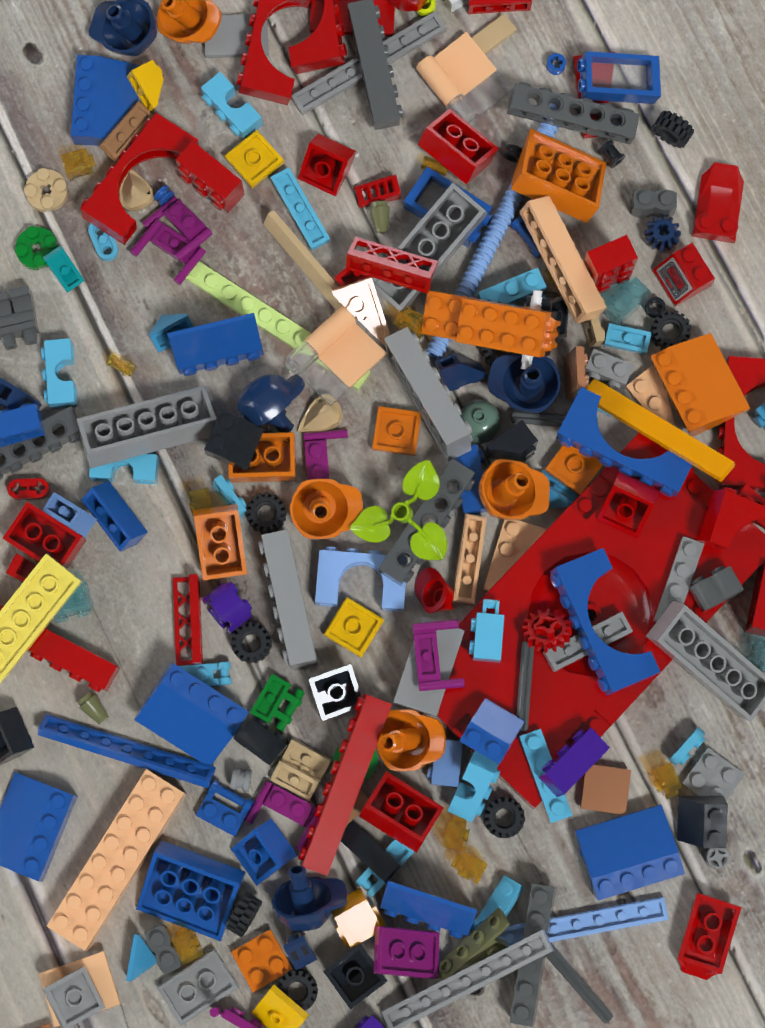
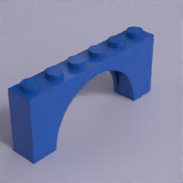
M581 387L557 432L556 439L559 440V443L568 448L572 446L578 449L579 453L586 457L593 456L599 459V462L606 467L613 466L619 469V472L629 477H636L640 479V482L660 489V493L665 496L677 497L692 464L670 451L651 459L630 458L615 451L604 440L597 424V407L601 396Z
M604 548L555 567L550 572V579L552 585L558 589L561 595L560 602L563 608H567L572 628L577 630L581 648L587 652L589 666L598 676V686L608 696L655 676L660 672V669L651 651L642 654H627L609 647L598 637L590 623L588 616L590 591L599 577L613 569Z

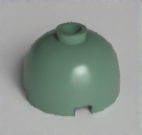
M477 399L468 402L462 407V415L460 417L463 422L467 421L472 429L470 434L473 441L471 443L484 444L490 442L498 433L501 422L499 412L495 406L486 400Z

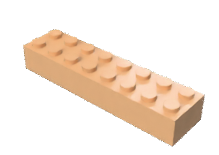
M146 769L47 924V927L82 950H89L187 794Z

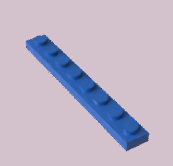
M47 714L38 728L37 735L205 788H209L216 767Z

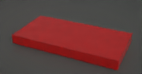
M311 0L310 33L315 31L321 21L324 11V0ZM337 0V4H340L342 16L339 17V20L343 25L345 35H353L348 15V3L362 0ZM373 0L374 6L378 5L380 11V18H378L379 26L383 25L385 36L392 37L394 35L395 7L391 5L389 0Z

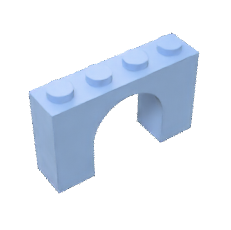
M325 547L324 550H319L315 605L338 607L340 580L347 570L358 565L369 566L375 569L381 576L383 581L382 611L404 612L406 583L404 582L402 586H399L379 572L378 568L387 556L382 555L381 551L369 550L368 553H360L359 549L349 548L346 552L338 551V548ZM400 556L397 560L400 565H407L408 556Z

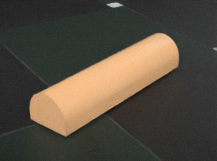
M464 514L453 588L454 603L475 604L487 517Z

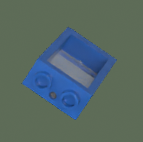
M586 51L578 60L577 70L580 72L578 91L581 92V98H588L594 101L655 104L661 97L659 56Z
M426 167L405 198L404 209L422 219L453 182ZM459 187L488 213L462 244L469 248L471 243L475 244L481 236L479 231L483 225L487 227L493 217L491 215L492 206Z

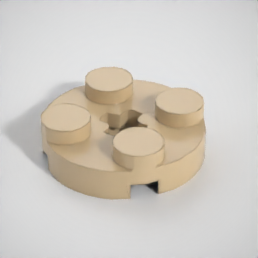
M41 168L28 178L24 193L29 204L35 210L40 212L55 211L65 204L68 198V187L60 173ZM49 186L51 193L42 195V188Z

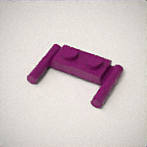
M175 196L142 222L143 226L148 229L155 219L159 220L164 216L190 241L175 254L178 261H182L213 235L211 230Z
M155 219L131 249L130 253L137 257L147 243L151 241L153 245L177 259L175 254L190 241L162 224L158 219ZM198 246L180 261L185 266L174 278L176 284L181 285L204 256L206 251L202 247Z
M347 429L304 433L307 480L329 479L326 440L348 438Z
M458 619L412 624L419 691L465 687L464 678L441 680L436 630L458 629Z
M265 781L244 821L253 824L262 805H265L306 827L295 847L301 850L302 846L306 847L308 838H306L309 826H314L317 817L314 816L316 807Z
M216 1005L210 1010L212 1017H217L220 1014L222 1018L239 1028L264 1027L263 1023L254 1018L250 1021L243 1017L245 1013L234 1006L232 1009L227 1007L224 1012L220 1005Z

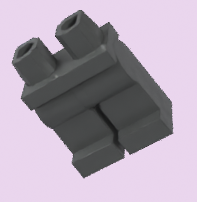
M29 286L10 289V296L7 291L0 292V340L3 342L5 349H16V338L20 337L24 338L25 345L37 344V333L40 332L33 295Z

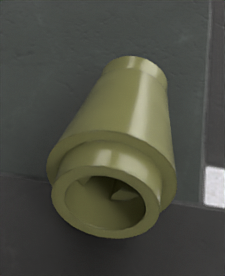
M387 201L370 203L371 208H369L375 233H387L390 206H388Z
M92 691L77 702L80 705L79 709L97 722L98 725L109 717L97 694L94 695Z

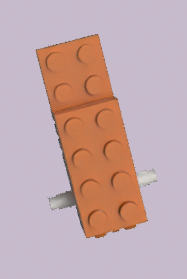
M430 290L426 297L421 334L522 354L521 369H527L532 365L534 356H549L552 349L557 347L555 339L560 336V330L557 326H560L561 321L556 320V311L541 309L543 291L533 290L530 307Z

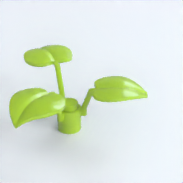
M425 460L415 465L403 480L404 493L413 496V498L408 501L406 500L405 503L395 504L389 520L386 510L379 506H370L364 509L350 526L351 531L365 541L379 543L390 536L391 529L388 524H391L394 519L401 523L408 522L418 530L410 541L412 552L424 560L441 561L444 559L448 546L444 530L433 522L426 523L421 529L412 520L413 510L409 507L418 497L421 500H430L439 491L440 480L431 461Z

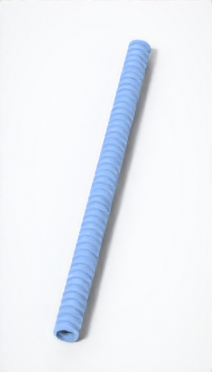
M551 103L552 105H549L550 109L557 110L555 104ZM540 123L537 131L554 139V134H557V129L560 127ZM511 184L505 192L506 196L502 198L503 202L499 203L500 207L496 209L497 213L493 215L494 219H491V225H488V230L485 231V236L482 237L479 248L473 254V259L470 260L471 265L467 266L468 271L464 272L465 277L461 278L462 283L458 284L459 288L455 290V295L473 297L472 295L476 293L475 289H478V283L482 281L481 277H484V272L488 269L487 266L491 264L490 260L494 258L493 254L497 252L496 248H499V243L502 242V237L505 236L504 231L508 230L507 225L511 224V220L514 218L513 214H516V208L520 206L519 202L523 201L522 197L525 195L511 190ZM432 336V341H429V347H426L425 351L433 358H443L442 353L446 352L445 347L449 346L448 342L452 339Z

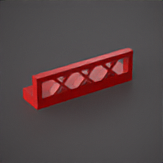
M355 237L347 252L345 269L428 294L438 261ZM357 245L367 248V251L361 252L356 250ZM385 253L388 257H378L377 254ZM405 259L408 260L409 263L402 264L399 263L398 260ZM426 265L430 267V270L425 271L418 266Z
M189 574V577L173 578L177 666L203 664L200 577L198 574ZM189 582V593L183 597L178 592V583ZM178 596H180V597L182 598V601H181L180 603H179ZM184 602L190 605V615L186 619L179 614V608ZM179 618L183 620L181 625L179 624ZM185 624L191 627V637L187 641L180 636V630ZM180 640H182V641L184 642V644L181 646V648H180ZM188 646L192 649V660L181 661V651Z

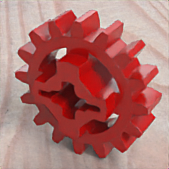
M547 609L546 613L538 610V615L531 613L530 619L524 620L525 625L522 626L524 642H528L529 648L535 646L537 652L541 648L544 649L545 653L548 652V649L556 652V647L564 648V642H570V636H572L571 621L566 620L565 614L559 616V610L554 611V613H550V609Z

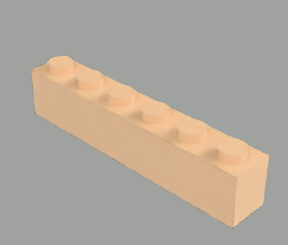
M550 196L528 201L520 210V214L573 319L577 324L597 318L607 307L584 261L579 255L565 224L561 220L556 206L553 204Z

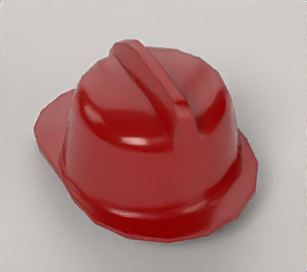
M429 567L422 570L415 581V593L424 610L430 614L437 611L443 612L447 609L452 610L454 608L452 605L454 599L452 587L445 582L435 568Z

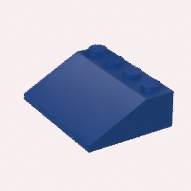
M77 55L71 138L74 145L99 146L136 102L140 101L126 76L133 69L141 65L101 56Z
M254 313L167 333L179 374H184V376L194 375L197 371L203 369L205 371H212L224 364L233 366L245 359L254 361L264 355Z
M170 663L134 720L201 763L212 765L237 732L249 711L174 663Z
M15 772L0 807V866L36 881L43 882L78 796Z
M661 804L575 830L593 895L598 901L685 874L678 848Z
M161 840L153 853L136 910L221 942L246 872Z
M390 881L387 883L380 908L384 909L383 914L396 917L398 913L406 916L405 921L417 925L420 920L428 923L427 928L440 932V929L444 928L450 930L448 935L462 939V935L468 936L477 913V909Z

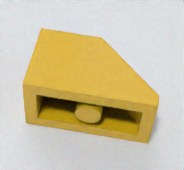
M153 60L133 69L126 76L141 103L150 112L158 105L164 79L161 68Z

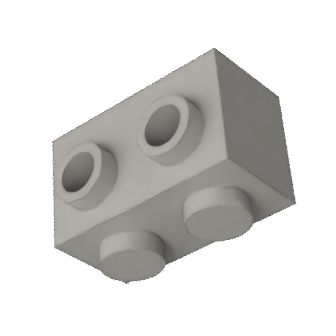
M593 349L585 368V374L588 375L590 380L597 379L612 389L624 391L634 365Z

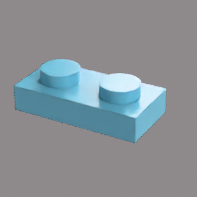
M609 323L604 346L646 355L651 332Z
M222 475L215 478L212 486L226 505L237 504L239 519L244 517L247 507L246 503L233 492L234 487L228 479L225 480Z

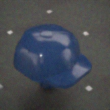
M144 0L104 1L95 9L89 28V36L113 53L132 57L139 56L157 37L156 18L149 3Z
M522 354L504 355L496 358L492 363L487 385L489 392L493 396L507 402L515 410L534 414L543 412L556 401V397L560 394L561 378L552 359L546 356H534L532 365L527 369H521Z
M277 374L258 377L242 390L238 398L237 408L240 412V417L256 426L268 422L273 424L279 433H290L294 424L286 416L287 411L285 408L303 391L305 382L298 374H294L288 379Z
M304 866L292 867L288 871L290 881L282 884L272 898V909L275 916L293 932L310 931L322 927L333 910L343 907L348 901L346 885L342 880L337 878L307 877Z

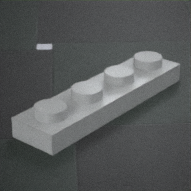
M684 536L681 538L653 620L654 622L659 620L672 601L684 604L704 543Z
M623 612L593 626L595 633L607 645L633 632ZM578 634L571 637L569 643L564 642V648L558 646L556 647V652L552 649H548L547 653L543 652L553 673L587 656L586 650H583L579 644Z

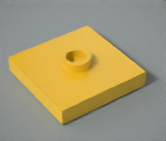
M255 130L224 156L226 161L252 189L285 163L284 159L258 130Z
M346 597L323 635L362 658L385 620Z
M276 985L271 987L251 1012L267 1028H299L309 1016L306 1011Z

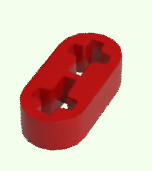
M42 478L14 479L8 484L7 491L15 500L45 499L50 494V486ZM40 483L45 487V490H41V494H38L36 490H31V488H37ZM18 484L21 488H27V490L20 491L19 495L12 491Z

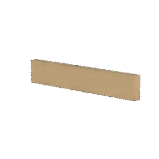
M274 210L268 213L263 224L335 310H338L341 306L345 307L331 293L332 290L340 288L279 215Z

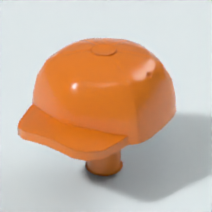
M161 0L157 14L158 30L162 35L182 44L206 43L215 35L220 25L221 11L211 0Z
M505 459L495 460L483 473L479 482L478 493L487 513L494 518L522 520L527 516L540 515L546 512L549 507L550 483L547 476L542 472L531 469L523 462Z
M333 479L303 481L298 486L293 497H291L292 501L289 505V515H291L293 520L292 523L308 539L334 538L339 536L341 532L351 530L350 526L363 511L360 491L351 485L341 484Z
M411 709L391 710L376 747L384 764L390 770L415 771L422 768L425 764L437 761L443 756L446 747L445 730L438 719L424 715L422 712Z

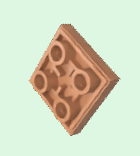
M575 346L564 357L566 399L573 400L580 388L586 389L589 384V377L585 374L588 355L584 353L583 346Z
M593 765L584 774L580 809L626 815L631 770Z

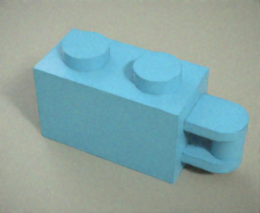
M483 599L482 613H477L476 618L471 620V632H475L474 641H470L469 654H473V660L499 663L501 661L504 615H499V600ZM486 608L495 609V614L486 613Z

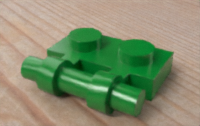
M271 674L250 713L268 724L271 723L274 717L278 718L279 722L276 728L284 731L287 724L290 725L293 720L291 717L296 708L301 706L303 702L301 699L305 692L297 688L294 695L289 694L288 691L292 685ZM285 699L289 701V704L284 713H282L278 709Z

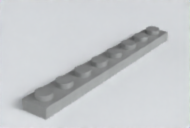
M435 11L383 41V45L388 46L389 58H386L388 65L446 32L445 25ZM358 56L291 95L292 100L302 115L363 80Z
M540 930L381 1013L388 1028H404L553 952L554 949L545 931Z

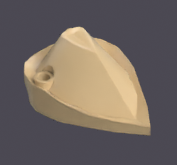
M130 170L120 187V202L127 211H141L153 203L154 193L149 184L134 170Z
M324 394L317 397L306 411L297 432L306 433L336 429L343 419V412L339 403L330 395Z

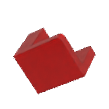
M16 553L6 574L23 583L36 567V564Z

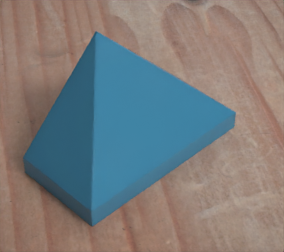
M187 313L162 315L150 331L149 336L158 353L171 346L167 333L194 326Z
M543 469L542 473L547 476L550 483L548 509L565 508L572 505L579 495Z
M134 934L126 981L135 980L157 963L156 955L149 948L141 934Z

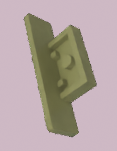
M497 908L439 962L438 973L442 981L508 947L505 940L498 937L510 925L502 909Z

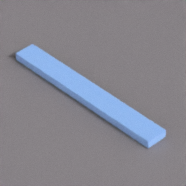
M664 897L553 917L549 941H559L669 920ZM525 923L509 926L498 937L505 940L508 947L523 940Z

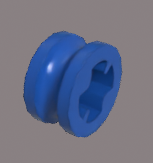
M554 53L549 56L546 65L549 73L559 75L565 70L566 60L563 55ZM557 60L559 68H555L553 61Z
M165 185L156 192L154 200H159V205L162 206L175 193L169 191V187Z

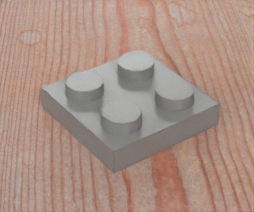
M707 747L681 784L697 796H724L725 800H727L745 774Z
M85 966L42 989L61 1028H70L105 1008Z

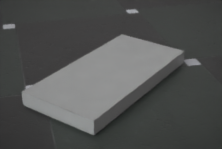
M421 617L420 623L435 621ZM459 628L436 630L441 680H448L465 630ZM413 641L393 703L437 717L445 689L419 691Z

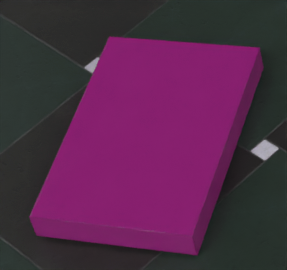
M383 926L375 927L373 974L438 979L440 932Z

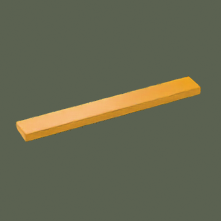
M594 379L586 388L601 396L598 408L718 481L722 482L735 467L734 461L597 379Z

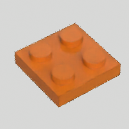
M378 406L372 450L415 456L421 422L420 413Z
M562 446L545 468V471L580 496L603 465L599 462V459L593 456L586 457L572 446L570 448Z
M271 929L231 952L253 993L293 970Z

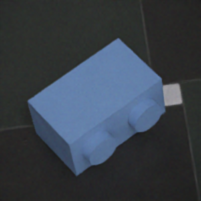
M55 492L42 509V511L83 537L87 536L97 520Z
M446 740L443 756L433 762V766H428L427 779L431 780V785L458 788L462 742Z

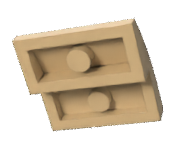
M293 738L270 780L301 798L310 801L332 759Z

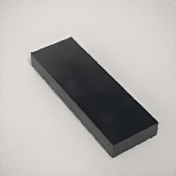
M353 821L345 828L341 842L378 877L387 883L401 865Z

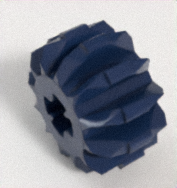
M663 214L660 220L654 216L652 222H647V229L644 230V235L648 237L645 242L653 243L652 250L659 246L660 252H663L664 247L671 250L672 244H678L679 240L677 237H680L681 231L677 230L679 223L672 224L673 217L665 220L666 217ZM661 231L666 232L663 236L659 234Z

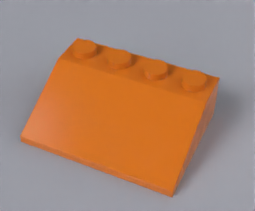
M530 129L513 174L511 190L531 199L550 196L558 211L588 223L600 205L607 162Z
M712 333L670 346L650 356L652 364L690 436L695 437L750 410Z

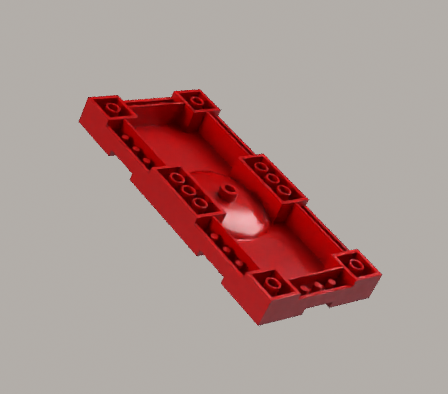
M638 433L620 454L635 459H651L663 455L669 450ZM613 466L606 467L458 624L459 629L465 631L449 679L464 678L465 687L445 689L436 718L459 740L485 698L516 715L522 642L524 641L522 626L525 625L524 620L530 619L531 613L538 615V610L546 613L547 609H550V613L559 610V616L565 614L566 620H569L570 615L567 608H563L560 602L561 595L558 589L551 583L550 572L555 567L604 548L613 569L599 577L590 591L588 611L595 615V620L590 622L592 627L623 612L633 632L608 646L627 654H642L651 651L660 669V672L655 676L606 696L605 692H602L598 686L596 672L589 666L588 655L553 673L543 654L544 649L541 648L537 652L534 646L528 729L526 731H519L504 760L497 767V770L500 771V779L531 809H535L542 799L519 736L541 729L554 762L559 757L557 752L566 744L570 746L574 742L572 737L579 730L585 731L592 728L601 737L673 660L649 640L646 635L656 624L653 620L681 538L684 536L698 541L714 492L693 473L695 470L692 468L677 497H668L659 492L657 500L637 538L597 519L619 473V469ZM750 522L735 534L728 549H716L704 544L692 581L701 576H704L705 579L712 576L711 571L723 565L724 568L731 566L742 585L765 560V534ZM688 590L684 605L707 623L726 601L702 613ZM483 599L499 600V615H504L500 663L473 660V654H469L470 641H474L475 632H471V620L476 618L477 613H482ZM486 608V613L495 614V609ZM572 628V636L570 638L578 634L576 629ZM467 746L474 753V749Z

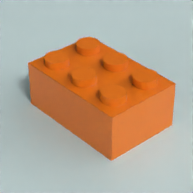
M294 432L263 433L247 471L228 464L230 482L296 481Z
M232 504L193 510L203 580L247 574L238 505Z

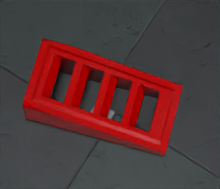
M397 175L384 177L355 187L359 208L371 206L370 203L376 201L390 202L401 199ZM389 185H392L393 192L389 193ZM380 187H383L384 195H381ZM371 189H375V198L372 197ZM362 191L367 192L368 200L364 201Z

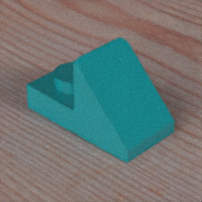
M61 245L43 257L50 271L67 293L85 281Z

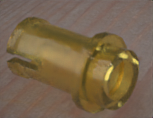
M427 156L424 157L421 165L422 170L429 167L442 176L447 175L448 169L441 163Z
M114 353L110 354L106 362L107 366L122 372L123 376L127 375L130 377L136 367L133 361H126Z

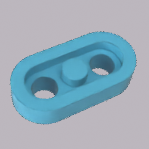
M90 224L88 232L99 258L106 262L116 259L119 249L115 239L105 232L102 235H97L96 233L100 229ZM106 249L112 250L110 254H105L104 252Z
M698 726L672 754L669 760L675 766L678 763L683 765L691 756L688 752L693 747L697 749L705 741L703 737L705 732Z

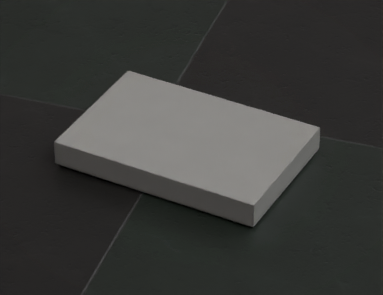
M251 14L221 15V22L215 35L205 43V57H242L243 52L247 53L248 46L244 44L247 33H251L252 26H249ZM268 19L262 26L261 42L266 56H269Z
M214 948L156 988L180 1026H182L239 988Z

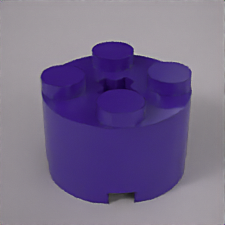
M232 582L222 583L202 599L204 605L209 603L211 606L208 611L223 629L228 627V634H231L250 619L252 610L249 602L246 599L241 600L236 594L238 590Z

